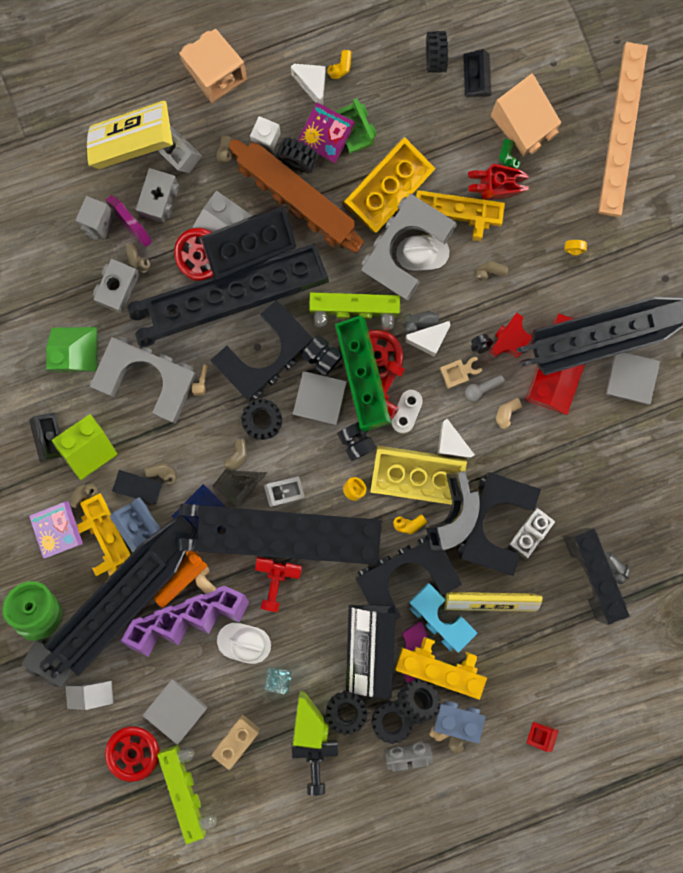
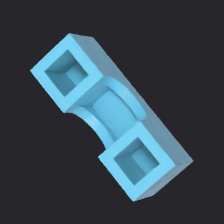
M427 583L408 601L412 605L409 609L418 618L423 616L428 621L425 626L434 635L437 632L442 635L444 639L441 642L450 651L455 649L457 652H460L478 633L460 615L450 623L441 622L437 611L445 599Z

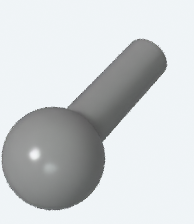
M503 374L481 385H469L465 390L466 398L473 402L480 400L484 392L506 382Z

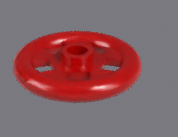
M192 228L185 231L177 239L174 248V258L179 270L186 277L195 281L213 277L211 269L203 272L201 266L208 263L202 244L197 243V237L211 233V231L204 228ZM186 242L191 245L188 253L183 250ZM196 251L201 253V259L196 257ZM188 259L195 265L193 269L189 268L186 264Z
M384 330L368 331L373 352L381 354L380 359H375L377 367L385 365L386 368L389 362L387 361L388 352L395 353V360L392 362L402 367L404 353L398 339ZM378 339L387 341L385 348L376 344ZM386 369V372L379 374L381 382L386 377L388 369Z
M137 726L124 727L116 731L108 740L105 748V762L110 772L118 779L126 782L141 781L151 775L157 767L159 761L158 753L160 752L155 737L146 729ZM131 735L141 737L140 744L130 742ZM119 741L125 744L121 752L115 750V746ZM143 748H150V757L144 758ZM129 750H135L136 757H131ZM120 758L127 765L123 770L116 764V761ZM141 762L143 769L135 772L132 766Z

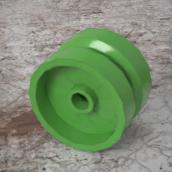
M27 581L13 588L4 599L2 607L3 617L21 637L27 640L38 641L47 638L56 631L63 616L62 605L45 585L35 581Z

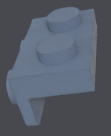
M140 497L109 516L132 552L143 541L160 530L159 524L154 520Z
M445 701L444 705L441 704L433 731L479 744L486 716L479 715L480 710L467 707L466 711L458 709L457 703Z

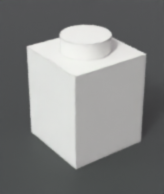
M259 116L250 135L251 143H258L268 152L272 153L281 134L280 125Z

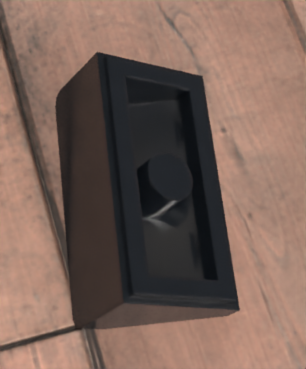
M484 49L464 53L465 97L491 96L490 54Z
M55 413L33 416L29 419L40 463L62 457L52 442L54 438L60 435Z

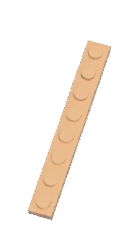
M626 42L624 45L598 214L614 217L622 215L648 45Z

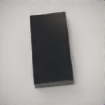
M119 470L112 491L136 499L140 497L142 501L157 504L163 483Z

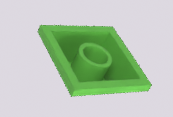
M97 327L52 328L46 346V369L53 373L96 372Z

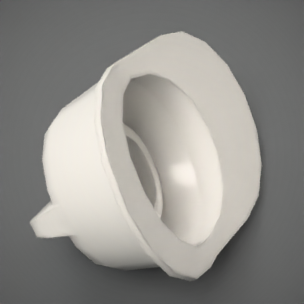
M431 235L410 236L400 242L397 247L396 256L400 265L407 270H433L440 268L447 262L449 247L447 243L443 244Z
M242 623L225 625L217 636V645L222 654L237 661L256 664L262 662L271 650V641L265 631Z

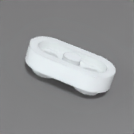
M407 390L402 394L397 405L400 408L391 422L396 432L407 433L413 428L423 402L419 392ZM409 397L415 399L414 405L408 404L407 399ZM400 418L407 419V424L405 426L400 425Z

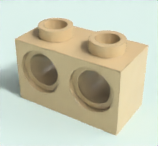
M242 714L211 756L230 770L258 735L260 728Z

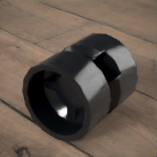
M319 334L306 347L301 357L309 364L315 363V369L326 377L343 355L334 346L329 347V342Z
M359 422L337 433L342 445H347L345 451L351 462L377 449L372 438L366 436L368 431L364 432L360 429ZM357 436L359 441L354 443L353 437Z

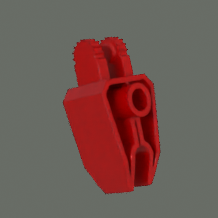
M492 164L486 170H472L468 172V178L481 179V184L469 185L468 191L481 193L485 200L511 198L529 189L528 186L516 183L523 182L529 178L526 173L519 169Z

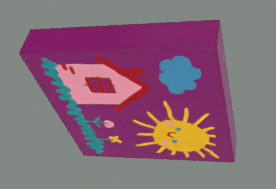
M316 102L297 141L303 142L304 145H309L319 155L336 163L356 123Z

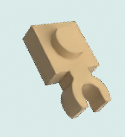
M477 357L469 359L465 365H463L460 359L439 368L447 389L469 381L467 374L478 375L482 372V368L473 370L471 364L478 360Z

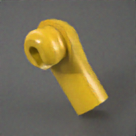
M342 50L340 63L328 67L327 73L330 78L339 79L350 71L351 51Z
M422 514L414 520H408L399 516L393 521L394 528L398 532L409 535L415 533L428 523Z

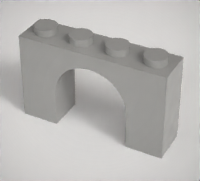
M411 193L408 198L404 197L398 205L399 212L395 217L392 216L388 220L386 232L383 236L379 235L373 245L375 247L371 255L367 254L361 264L363 266L361 271L407 301L413 295L420 281L395 264L392 257V247L397 237L407 230L418 229L446 244L457 227L455 221Z
M119 336L118 340L111 337L90 387L115 398L128 370L140 364L152 365L160 371L163 379V388L152 413L176 424L192 388V383H194L197 374L192 371L193 367L182 362L180 366L172 363V358L160 354L159 357L151 354L153 350L147 347L139 346V348L131 345L132 341Z

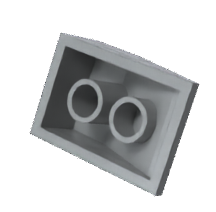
M216 191L201 211L192 228H204L214 232L249 218L252 215ZM197 237V243H201L200 237ZM186 242L183 250L188 253L191 245ZM196 251L198 259H201V253ZM208 263L202 266L205 269L210 270V266Z

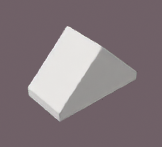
M293 64L291 66V75L315 103L323 105L325 66Z
M448 321L407 334L405 337L406 343L435 356L450 327V322Z
M449 420L443 421L441 423L437 454L467 459L474 456V453Z

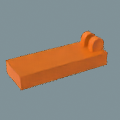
M186 551V557L180 562L176 573L153 596L160 607L164 608L208 566L197 551Z

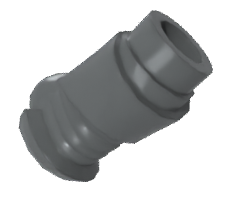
M427 311L412 316L408 314L403 323L405 332L410 334L417 332V329L439 325V313Z
M604 551L612 572L615 574L616 582L623 584L625 579H629L630 576L629 565L619 561L612 552Z

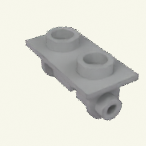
M429 742L385 749L387 769L392 770V772L408 769L407 762L412 761L413 768L427 767L433 763Z

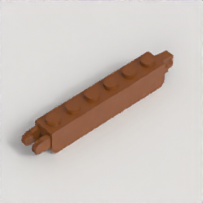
M237 139L230 141V153L237 160L238 171L243 176L253 178L258 188L264 192L268 190L273 194L272 198L278 204L288 206L290 213L299 220L303 218L308 222V228L315 233L319 231L325 236L324 240L332 247L336 245L341 249L343 246L355 254L359 252L364 245V241L354 231L355 226L352 218L258 143H250L247 147Z

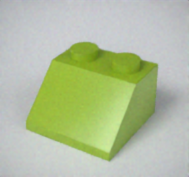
M91 414L52 440L55 448L80 481L118 455Z
M300 691L293 745L321 749L322 742H327L328 724H324V716L304 691Z

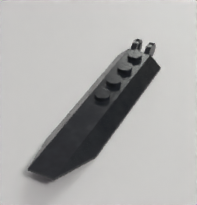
M651 297L536 329L533 331L532 344L516 348L517 353L533 350L535 358L520 361V366L525 367L537 364L543 374L548 375L665 341L683 328V298Z
M179 515L143 541L43 646L51 653L46 656L39 667L45 670L58 658L61 663L52 670L50 676L53 679L58 678L67 667L79 676L176 573L186 552L185 550H176L177 538L192 539L196 529L182 515Z

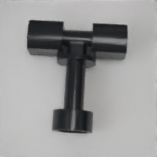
M337 740L322 742L321 749L295 746L291 742L292 759L306 758V762L311 763V783L307 784V795H324L326 793L325 783L320 782V762L324 761V757L338 756Z

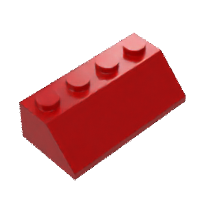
M558 313L553 318L551 325L574 318ZM585 364L544 375L537 365L524 401L567 416Z

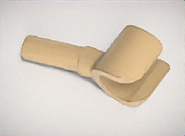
M207 365L202 367L199 383H192V393L194 396H202L206 392L205 378L208 370Z

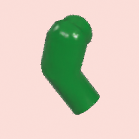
M504 139L499 160L503 166L518 169L520 161L516 160L511 154L514 141Z

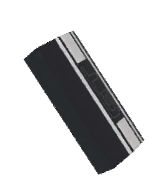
M349 605L346 691L369 697L392 699L395 606Z

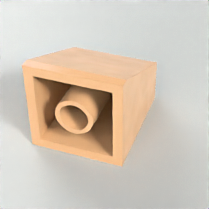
M217 29L205 32L199 40L193 44L185 45L182 51L179 52L181 61L210 103H213L247 80L243 60Z
M530 74L496 100L491 113V117L506 136L514 141V146L522 156L528 152L531 154L536 152L542 146L540 143L545 139L548 141L553 139L559 133L558 128L561 125L560 119L533 74Z

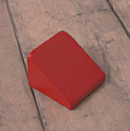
M533 722L526 744L546 752H552L559 730Z

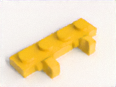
M417 190V198L448 218L469 222V226H474L472 236L474 241H481L483 230H488L489 225L502 226L505 203Z
M102 493L80 503L85 515L81 517L83 522L77 524L79 534L89 530L91 534H95L105 554L103 556L105 562L92 568L95 575L99 576L108 572L109 576H111L131 553L124 538L109 517L111 512Z
M427 637L423 638L421 647H415L414 651L401 647L394 667L396 671L480 700L487 678L476 674L477 668L474 667L477 660L476 655L465 652L467 655L466 659L462 661L461 665L457 663L454 666L434 659L435 656L431 654V647L435 641Z

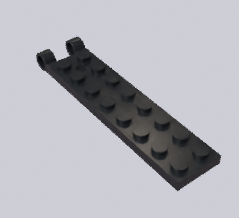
M314 243L271 257L217 280L210 277L141 301H133L127 308L130 318L136 321L144 319L150 313L153 326L140 328L135 333L138 345L140 347H149L158 339L329 283V278ZM172 311H177L175 315H170Z
M180 504L179 515L200 517L198 539L177 538L176 550L378 565L382 520ZM221 525L226 527V532L222 535L217 532V528Z

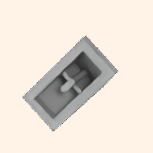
M299 476L264 485L270 507L305 498Z
M112 680L65 686L67 709L87 710L114 703Z

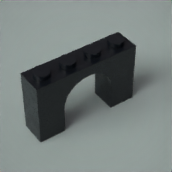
M277 299L260 314L263 321L281 340V353L272 365L265 368L249 367L227 345L210 360L248 402L261 397L264 393L262 389L268 384L270 386L275 384L280 379L279 374L284 369L290 370L297 363L295 359L303 353L314 339Z
M488 472L485 476H481L478 488L481 491L479 494L480 504L476 524L465 541L463 540L459 543L457 553H460V559L514 576L520 554L493 545L485 536L483 520L487 511L499 503H507L534 511L541 489Z
M583 528L564 535L563 538L570 556L579 560L589 579L594 597L588 599L595 620L610 625L630 617L596 529Z
M428 535L418 539L419 544L412 548L410 545H407L397 550L399 555L393 558L388 555L378 560V566L372 569L370 566H367L358 571L359 576L355 577L369 605L395 606V620L401 617L389 594L388 581L392 572L398 566L405 563L422 565L430 574L441 595L462 585L445 551L431 550Z

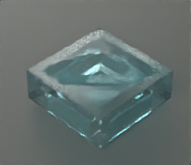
M268 667L265 691L289 694L292 671Z

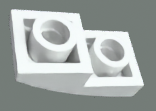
M536 508L516 533L508 547L520 554L525 560L528 559L555 521Z

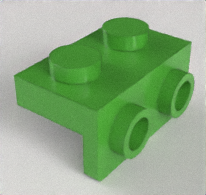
M358 98L353 100V104L335 111L356 123L345 144L350 155L374 145V137L377 136L372 123H368L366 107L363 103H359Z

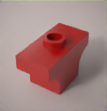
M516 312L506 327L504 325L500 327L495 335L498 339L489 351L491 355L497 357L501 353H509L516 358L521 355V353H517L516 348L527 345L532 339V336L525 332L522 327L523 316Z

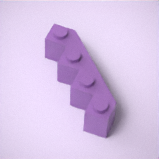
M222 586L211 593L195 596L179 605H171L155 611V614L132 620L121 641L128 648L149 657L159 637L179 646L189 625L209 634L219 614L240 622L250 602L244 594Z

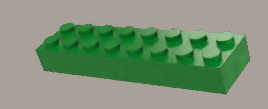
M360 315L335 324L360 429L366 432L391 424L365 318Z

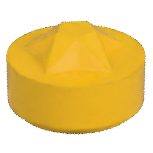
M568 240L565 242L564 251L572 256H578L581 253L587 252V243L583 240Z
M357 477L348 479L343 485L345 496L353 501L360 500L367 491L365 483Z

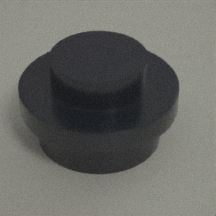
M487 334L476 336L471 340V349L479 354L485 353L490 350L493 341Z

